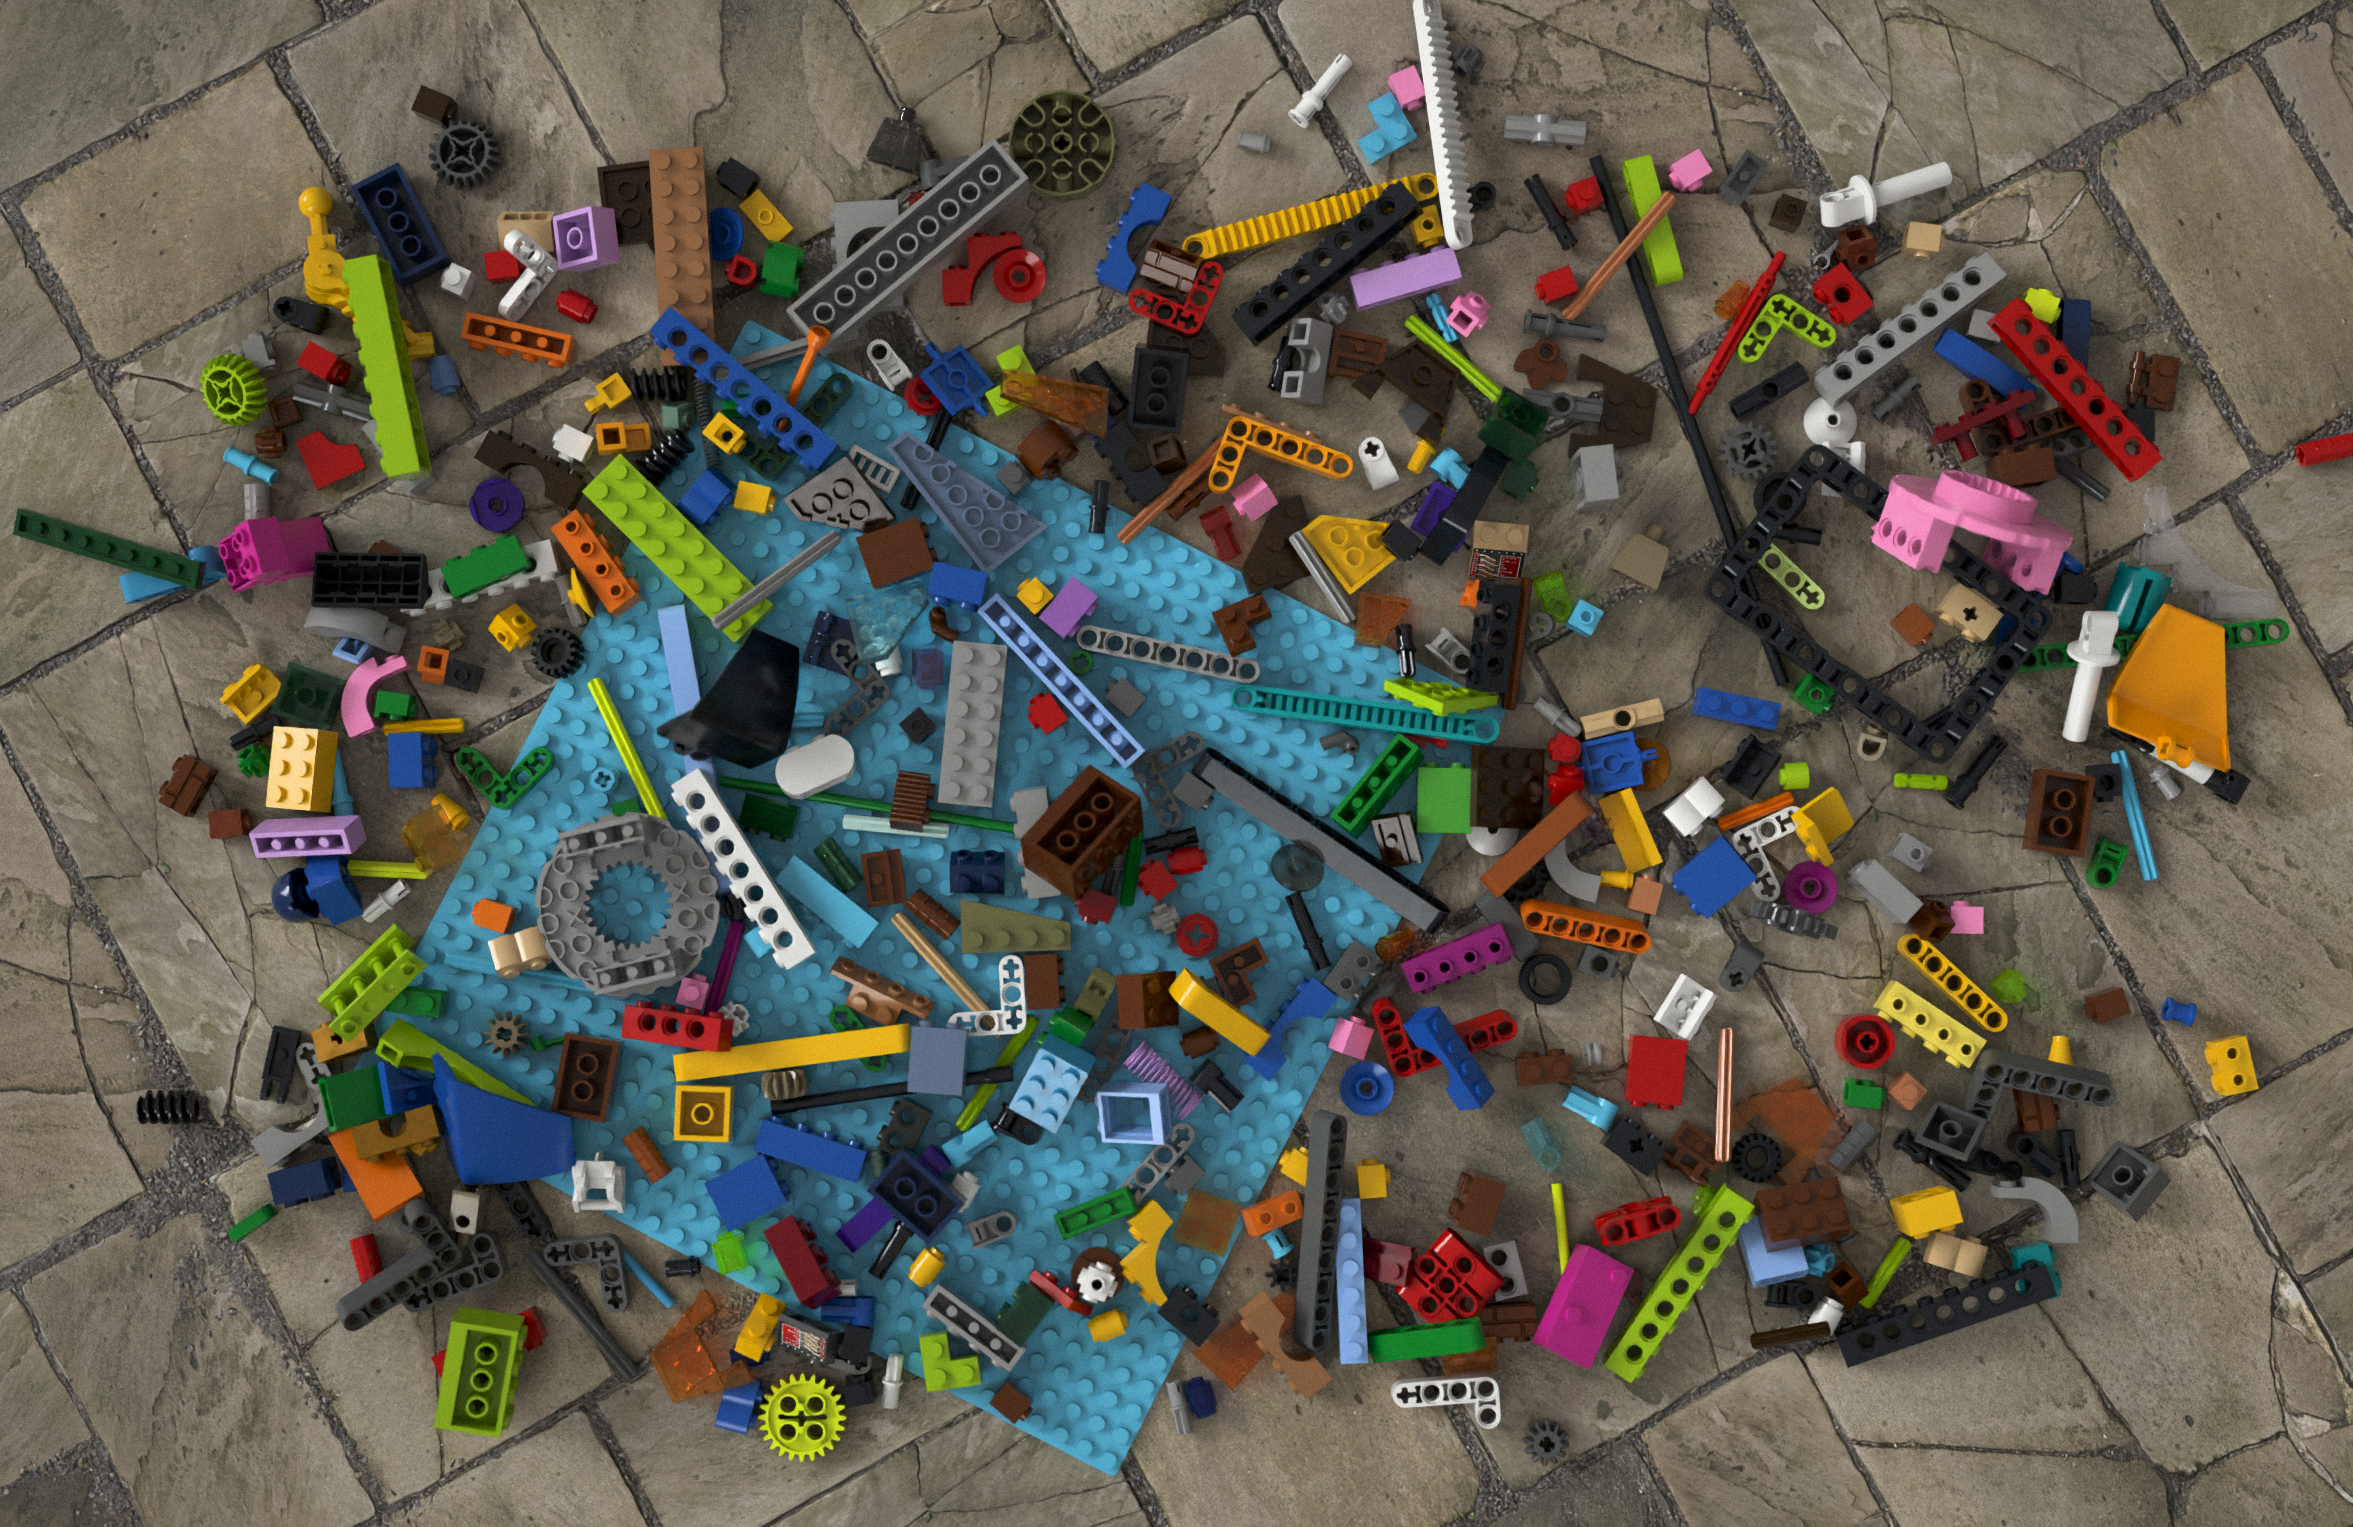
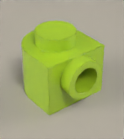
M1807 762L1781 764L1782 769L1778 770L1779 784L1783 785L1784 791L1809 788L1810 777Z

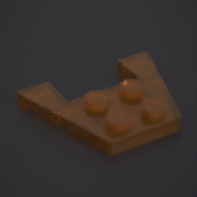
M1794 1077L1734 1106L1732 1129L1738 1132L1757 1114L1796 1153L1777 1173L1787 1185L1802 1182L1834 1118V1115Z
M702 1290L697 1295V1300L690 1308L684 1311L680 1321L673 1329L667 1332L649 1355L674 1403L748 1385L756 1381L749 1366L743 1359H740L724 1371L719 1372L696 1326L719 1312L708 1290Z

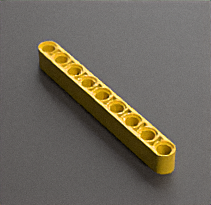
M910 1023L731 1046L730 1052L701 1050L673 1054L676 1082L910 1051L911 1047Z

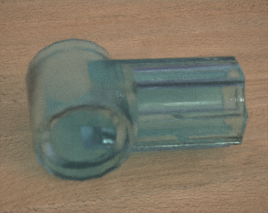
M1540 1116L1521 1125L1519 1129L1538 1166L1548 1171L1558 1168L1561 1164V1154ZM1548 1150L1553 1151L1555 1154L1554 1163L1549 1166L1544 1165L1541 1161L1542 1154Z

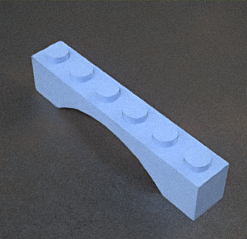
M1358 1195L1342 1196L1336 1257L1338 1343L1341 1364L1368 1363L1361 1206Z

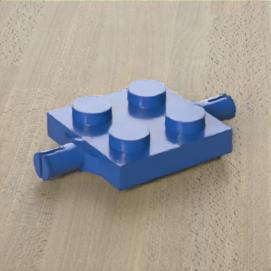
M933 341L926 345L924 349L934 361L932 365L920 373L919 377L948 412L954 417L962 410L973 406L982 419L987 416L991 411L982 402L981 398L985 395V392L993 389L995 384L962 344L952 351L944 353L938 349Z
M1634 731L1581 742L1582 765L1576 767L1584 770V776L1589 782L1591 795H1597L1646 784L1643 774V762L1659 759V755H1649L1658 753L1657 748L1641 751L1637 746Z

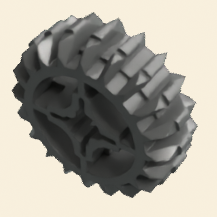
M460 117L458 125L453 120H449L450 128L448 129L440 125V130L443 133L441 136L436 133L433 134L437 143H430L429 147L435 152L428 154L429 159L434 161L431 164V168L434 171H438L436 176L440 180L445 178L444 183L448 186L454 183V187L457 190H460L463 184L467 190H471L472 183L481 188L482 183L480 180L482 179L490 182L491 179L488 174L490 172L497 174L498 172L493 165H500L502 162L499 158L495 157L502 154V150L496 147L500 141L497 137H493L494 131L491 128L486 129L484 122L477 124L474 118H470L468 123H466V120ZM463 135L477 136L476 138H470L467 141H460L457 139L458 137ZM451 144L453 152L448 157L449 161L446 163V152ZM459 146L469 153L468 156L472 159V162L461 154L462 151L458 148ZM485 146V156L482 163L479 164L478 154L482 151L481 147ZM465 166H469L474 169L473 171L468 173L454 172L456 169L460 170Z

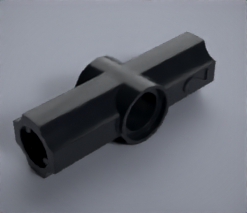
M1796 361L1728 402L1731 413L1739 423L1809 382L1807 371L1803 365ZM1764 386H1770L1774 389L1773 398H1768L1764 395Z

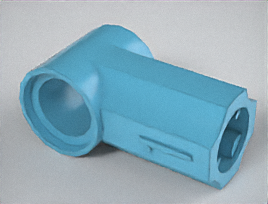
M1448 446L1429 466L1436 476L1444 482H1449L1457 490L1460 489L1471 470L1464 464L1463 458Z
M1573 1085L1567 1091L1562 1102V1106L1587 1118L1588 1122L1606 1131L1609 1130L1620 1109L1615 1104L1599 1096L1597 1098Z
M986 1119L966 1133H960L941 1145L956 1169L974 1158L976 1153L999 1138Z

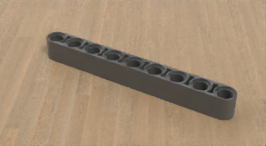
M1322 1109L1315 1112L1311 1120L1293 1339L1297 1345L1319 1353L1326 1349L1330 1339L1348 1127L1344 1116Z

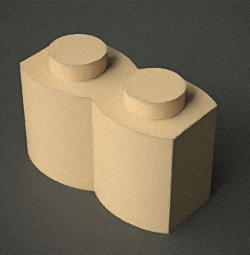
M538 926L521 930L515 934L504 935L488 942L499 978L512 979L519 976L520 972L524 970L538 971L544 969L547 964L552 962L550 954L545 947L546 940L544 934L539 932Z
M1940 1230L1939 1232L1931 1231L1923 1257L1924 1262L1975 1278L1980 1277L1988 1247L1981 1245V1239L1966 1235L1965 1240L1956 1238V1232L1952 1230L1940 1232Z

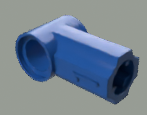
M857 1295L851 1298L836 1297L821 1306V1321L850 1322L851 1325L873 1326L875 1325L876 1297Z

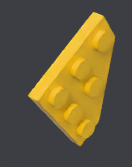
M1319 515L1301 530L1319 558L1348 595H1351L1396 559L1376 541L1390 523Z

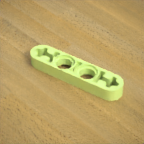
M1746 540L1744 544L1745 550L1748 553L1754 554L1757 548L1749 549L1747 546L1749 541ZM1771 543L1768 547L1769 550L1764 552L1756 565L1803 609L1812 611L1821 607L1825 600L1822 589ZM1775 554L1779 558L1780 563L1776 569L1767 567L1765 563L1767 555ZM1792 572L1799 577V583L1796 587H1789L1785 583L1787 573ZM1806 583L1808 587L1804 588V590L1809 594L1813 592L1817 594L1815 597L1817 604H1808L1806 602L1808 596L1804 592H1801L1799 596L1795 592Z

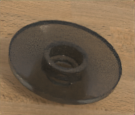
M1289 844L1275 852L1271 860V871L1274 878L1283 887L1291 891L1306 892L1320 884L1324 876V865L1319 855L1312 849L1300 844Z

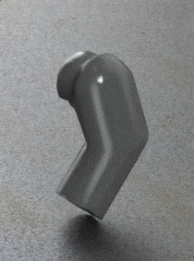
M1342 730L1319 739L1323 751L1337 746L1348 754L1353 755L1360 749L1358 739Z

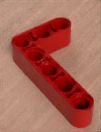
M1385 997L1375 1000L1371 1007L1372 1015L1387 1060L1394 1074L1399 1077H1408L1443 1064L1432 1053L1428 1056H1422L1421 1054L1425 1049L1417 1047L1413 1040L1408 1041L1400 1014L1392 1000ZM1503 1009L1453 1025V1028L1471 1054L1509 1041L1518 1032V1025L1507 1010ZM1391 1010L1389 1016L1379 1017L1382 1011ZM1501 1022H1509L1505 1028L1498 1029V1025ZM1476 1031H1483V1034L1480 1037L1472 1038L1473 1034ZM1399 1034L1395 1041H1388L1390 1035ZM1407 1058L1404 1064L1396 1065L1398 1059Z

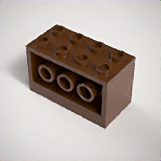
M1089 764L1020 839L1025 868L1076 901L1081 894L1084 895L1090 890L1093 881L1098 875L1101 876L1107 871L1110 862L1124 852L1127 843L1142 832L1144 824L1141 797Z

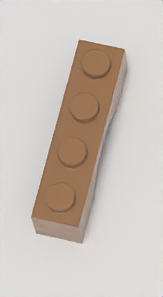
M1262 1291L1238 1310L1243 1317L1240 1321L1241 1325L1249 1335L1254 1332L1259 1339L1256 1341V1344L1265 1355L1269 1352L1275 1359L1271 1363L1281 1375L1285 1372L1290 1377L1287 1383L1296 1395L1301 1392L1306 1399H1309L1333 1380L1312 1351L1291 1353L1281 1348L1279 1332L1285 1317L1265 1291Z

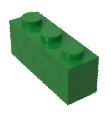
M508 533L496 538V543L491 546L481 545L472 549L471 555L464 558L456 556L447 560V565L440 569L453 598L462 600L532 568L533 565L521 538L516 535L511 536Z

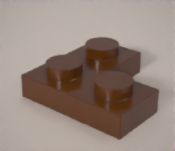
M1261 592L1212 613L1232 658L1257 648L1249 627L1272 618L1270 609Z

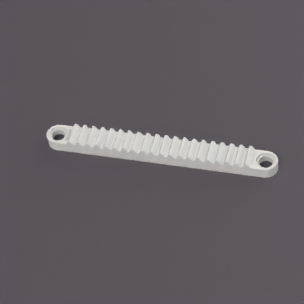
M1414 0V18L1444 233L1448 245L1454 250H1460L1472 243L1471 220L1474 218V214L1469 212L1473 204L1468 203L1471 193L1466 191L1470 187V183L1465 182L1469 175L1464 172L1467 163L1462 162V159L1466 156L1464 152H1461L1464 142L1459 141L1463 132L1458 131L1461 122L1456 120L1460 115V112L1455 111V108L1459 105L1458 102L1454 101L1457 92L1452 91L1456 83L1451 81L1454 72L1449 70L1453 62L1448 61L1451 51H1447L1450 41L1445 40L1449 34L1448 31L1444 30L1447 21L1442 20L1441 6L1438 0ZM1457 231H1458L1459 234H1460L1461 240L1459 239V237H1458V235H1457Z

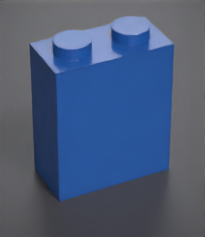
M1721 833L1672 874L1674 881L1671 884L1681 896L1684 893L1692 901L1689 903V906L1698 916L1703 914L1708 919L1756 880L1757 873Z
M762 1153L704 1183L728 1232L790 1201L788 1195L791 1194V1190L784 1179L780 1180L776 1172L779 1170V1167L774 1157Z

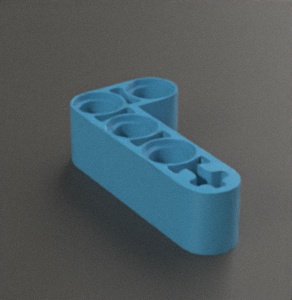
M208 545L188 551V556L186 557L206 562L202 584L226 577L227 571L224 560L219 554V548ZM136 571L119 577L126 604L143 602L189 588Z

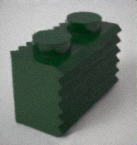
M746 793L738 825L744 826V832L759 835L760 831L770 833V839L785 842L786 838L793 839L801 807Z

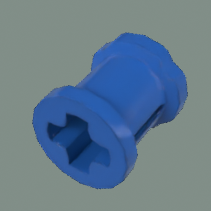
M2167 997L2161 1011L2162 1020L2168 1021L2171 1019L2183 1022L2184 1026L2191 1027L2196 1018L2197 1005L2194 1003L2184 1004L2176 1002L2174 998Z

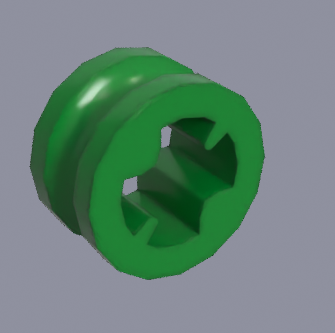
M1078 650L1069 657V667L1075 674L1084 675L1092 669L1093 660L1088 652ZM1081 655L1087 657L1085 661H1089L1088 666H1083L1081 670L1075 668L1077 664H1073V660L1075 658L1079 659Z

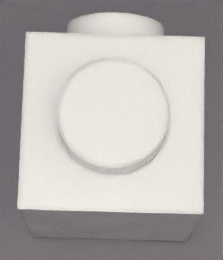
M564 424L562 429L559 428L556 431L552 440L555 443L553 448L559 452L557 457L571 464L576 460L587 465L597 445L596 439Z

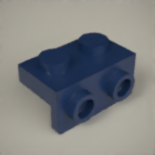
M965 849L952 851L950 858V893L1004 894L1005 853L995 850H987L985 852H971Z

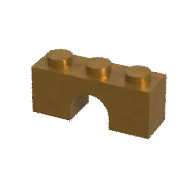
M430 1104L405 1112L407 1120L406 1130L402 1135L395 1138L390 1137L386 1133L383 1121L380 1120L352 1127L351 1131L359 1160H367L368 1164L384 1160V1154L394 1152L395 1156L411 1152V1146L421 1144L422 1148L438 1144L437 1139L444 1137L436 1105Z

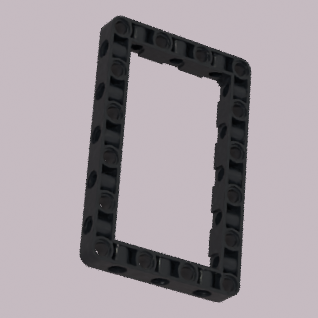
M1817 444L1811 446L1804 451L1704 586L1705 597L1805 672L1813 675L1815 679L1876 724L1883 727L1925 760L1931 763L1943 764L1952 758L2053 623L2052 613L2039 601L1951 538L1947 548L1954 551V559L1951 563L1943 559L1940 569L2012 620L2014 624L1934 730L1925 726L1916 719V715L1891 697L1880 693L1872 686L1871 682L1849 666L1835 660L1828 654L1829 652L1804 633H1799L1784 622L1785 619L1741 590L1740 582L1755 566L1773 542L1775 535L1788 522L1817 480L1823 482L1879 523L1889 492L1826 446ZM1812 452H1818L1822 455L1823 463L1821 466H1815L1811 463L1810 455ZM1856 484H1862L1866 487L1867 494L1864 498H1859L1855 495L1854 487ZM1781 495H1785L1790 499L1791 504L1787 510L1778 507L1777 499ZM1747 539H1753L1758 544V549L1754 554L1748 553L1745 550L1744 544ZM1989 580H1994L1998 584V591L1995 595L1990 594L1986 589ZM1715 582L1722 583L1726 588L1725 594L1722 597H1717L1712 593V586ZM2034 612H2038L2042 616V623L2039 627H2035L2031 623V616ZM1759 614H1764L1769 619V625L1766 629L1758 628L1755 623L1756 617ZM1803 646H1808L1812 649L1813 656L1809 661H1804L1800 658L1799 651ZM2003 655L2010 662L2009 667L2005 671L2001 670L1997 665L1998 659ZM1848 678L1856 682V689L1850 694L1843 688V683ZM1969 699L1974 700L1977 705L1976 711L1973 714H1968L1964 708L1966 701ZM1892 710L1897 711L1900 715L1899 723L1894 726L1890 725L1887 720V716ZM1937 742L1941 743L1944 748L1943 754L1938 758L1934 757L1931 752L1932 746Z

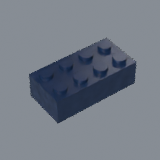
M399 162L350 186L398 281L406 288L454 263L409 174Z

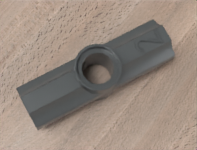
M299 378L293 390V400L318 407L324 412L339 417H344L345 415L366 423L372 420L369 408L372 399L353 394L352 391L328 384L326 386L305 378Z
M1524 388L1520 412L1550 416L1557 420L1570 419L1600 424L1604 400L1573 396L1566 392L1553 393ZM1558 400H1564L1567 402L1569 409L1565 412H1559L1555 409L1554 403Z

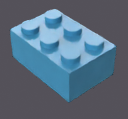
M1049 1032L1008 1108L1056 1134L1097 1058Z

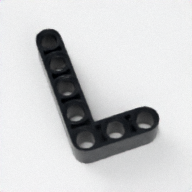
M1495 433L1491 436L1447 511L1420 547V554L1440 567L1443 565L1473 524L1514 454L1515 446Z

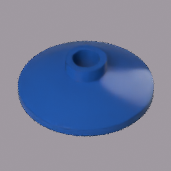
M720 207L710 213L713 259L717 261H729L734 258L735 254L739 253L743 245L744 226L736 211L731 208Z
M1363 1061L1352 1065L1346 1070L1340 1082V1094L1343 1102L1351 1111L1365 1116L1374 1115L1383 1111L1391 1102L1394 1094V1083L1391 1075L1383 1066L1375 1062ZM1370 1083V1092H1362V1084Z

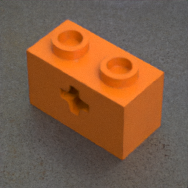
M1287 1190L1243 1208L1240 1212L1248 1234L1250 1236H1259L1303 1218L1304 1208L1297 1190Z

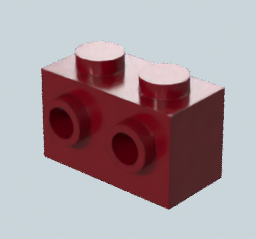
M1090 889L1086 894L1080 895L1074 907L1079 908L1077 914L1083 915L1081 921L1096 926L1098 921L1109 924L1118 898Z

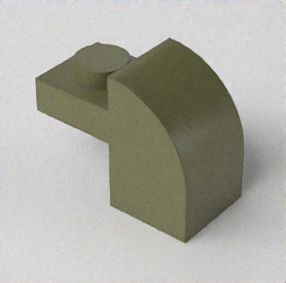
M1094 966L1073 1006V1009L1094 1021L1091 1026L1092 1029L1117 983L1116 977L1109 971Z

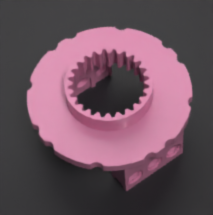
M1944 469L1939 480L1905 474L1892 477L1888 488L1890 492L1872 543L1914 569L1926 568L1938 574L1954 528L1957 525L1990 537L1982 561L2011 582L2024 588V590L2031 591L2036 589L2042 594L2048 595L2063 553L2070 548L2073 534L2066 528L2059 526L2057 522L2036 513L2038 500L2033 496L1990 478L1959 470Z

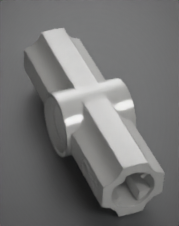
M1539 114L1534 117L1505 116L1503 139L1528 141L1533 145L1541 147H1551L1555 144L1582 147L1584 145L1586 122L1559 120L1556 116Z

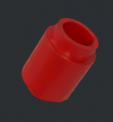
M571 288L566 292L562 291L556 300L558 312L580 324L586 323L589 325L598 311V305L594 304L592 299Z
M1198 845L1173 850V853L1167 854L1171 875L1178 874V877L1203 871V865H1208L1205 850H1199Z

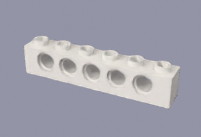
M548 539L524 546L529 558L535 559L537 562V567L533 572H521L462 599V603L478 600V595L488 593V596L503 594L505 588L514 586V589L526 588L530 586L531 581L540 579V582L543 583L554 580L556 575L563 573L555 542ZM439 568L428 571V586L432 588V596L426 600L423 609L400 610L403 613L410 614V617H416L426 614V609L436 607V610L452 607V602L459 600L453 598L452 594L448 592V585Z

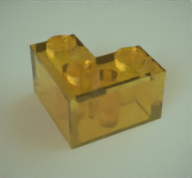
M440 803L412 816L400 831L403 845L407 849H411L415 856L414 863L421 873L424 872L427 878L454 865L461 857L448 835L453 825Z

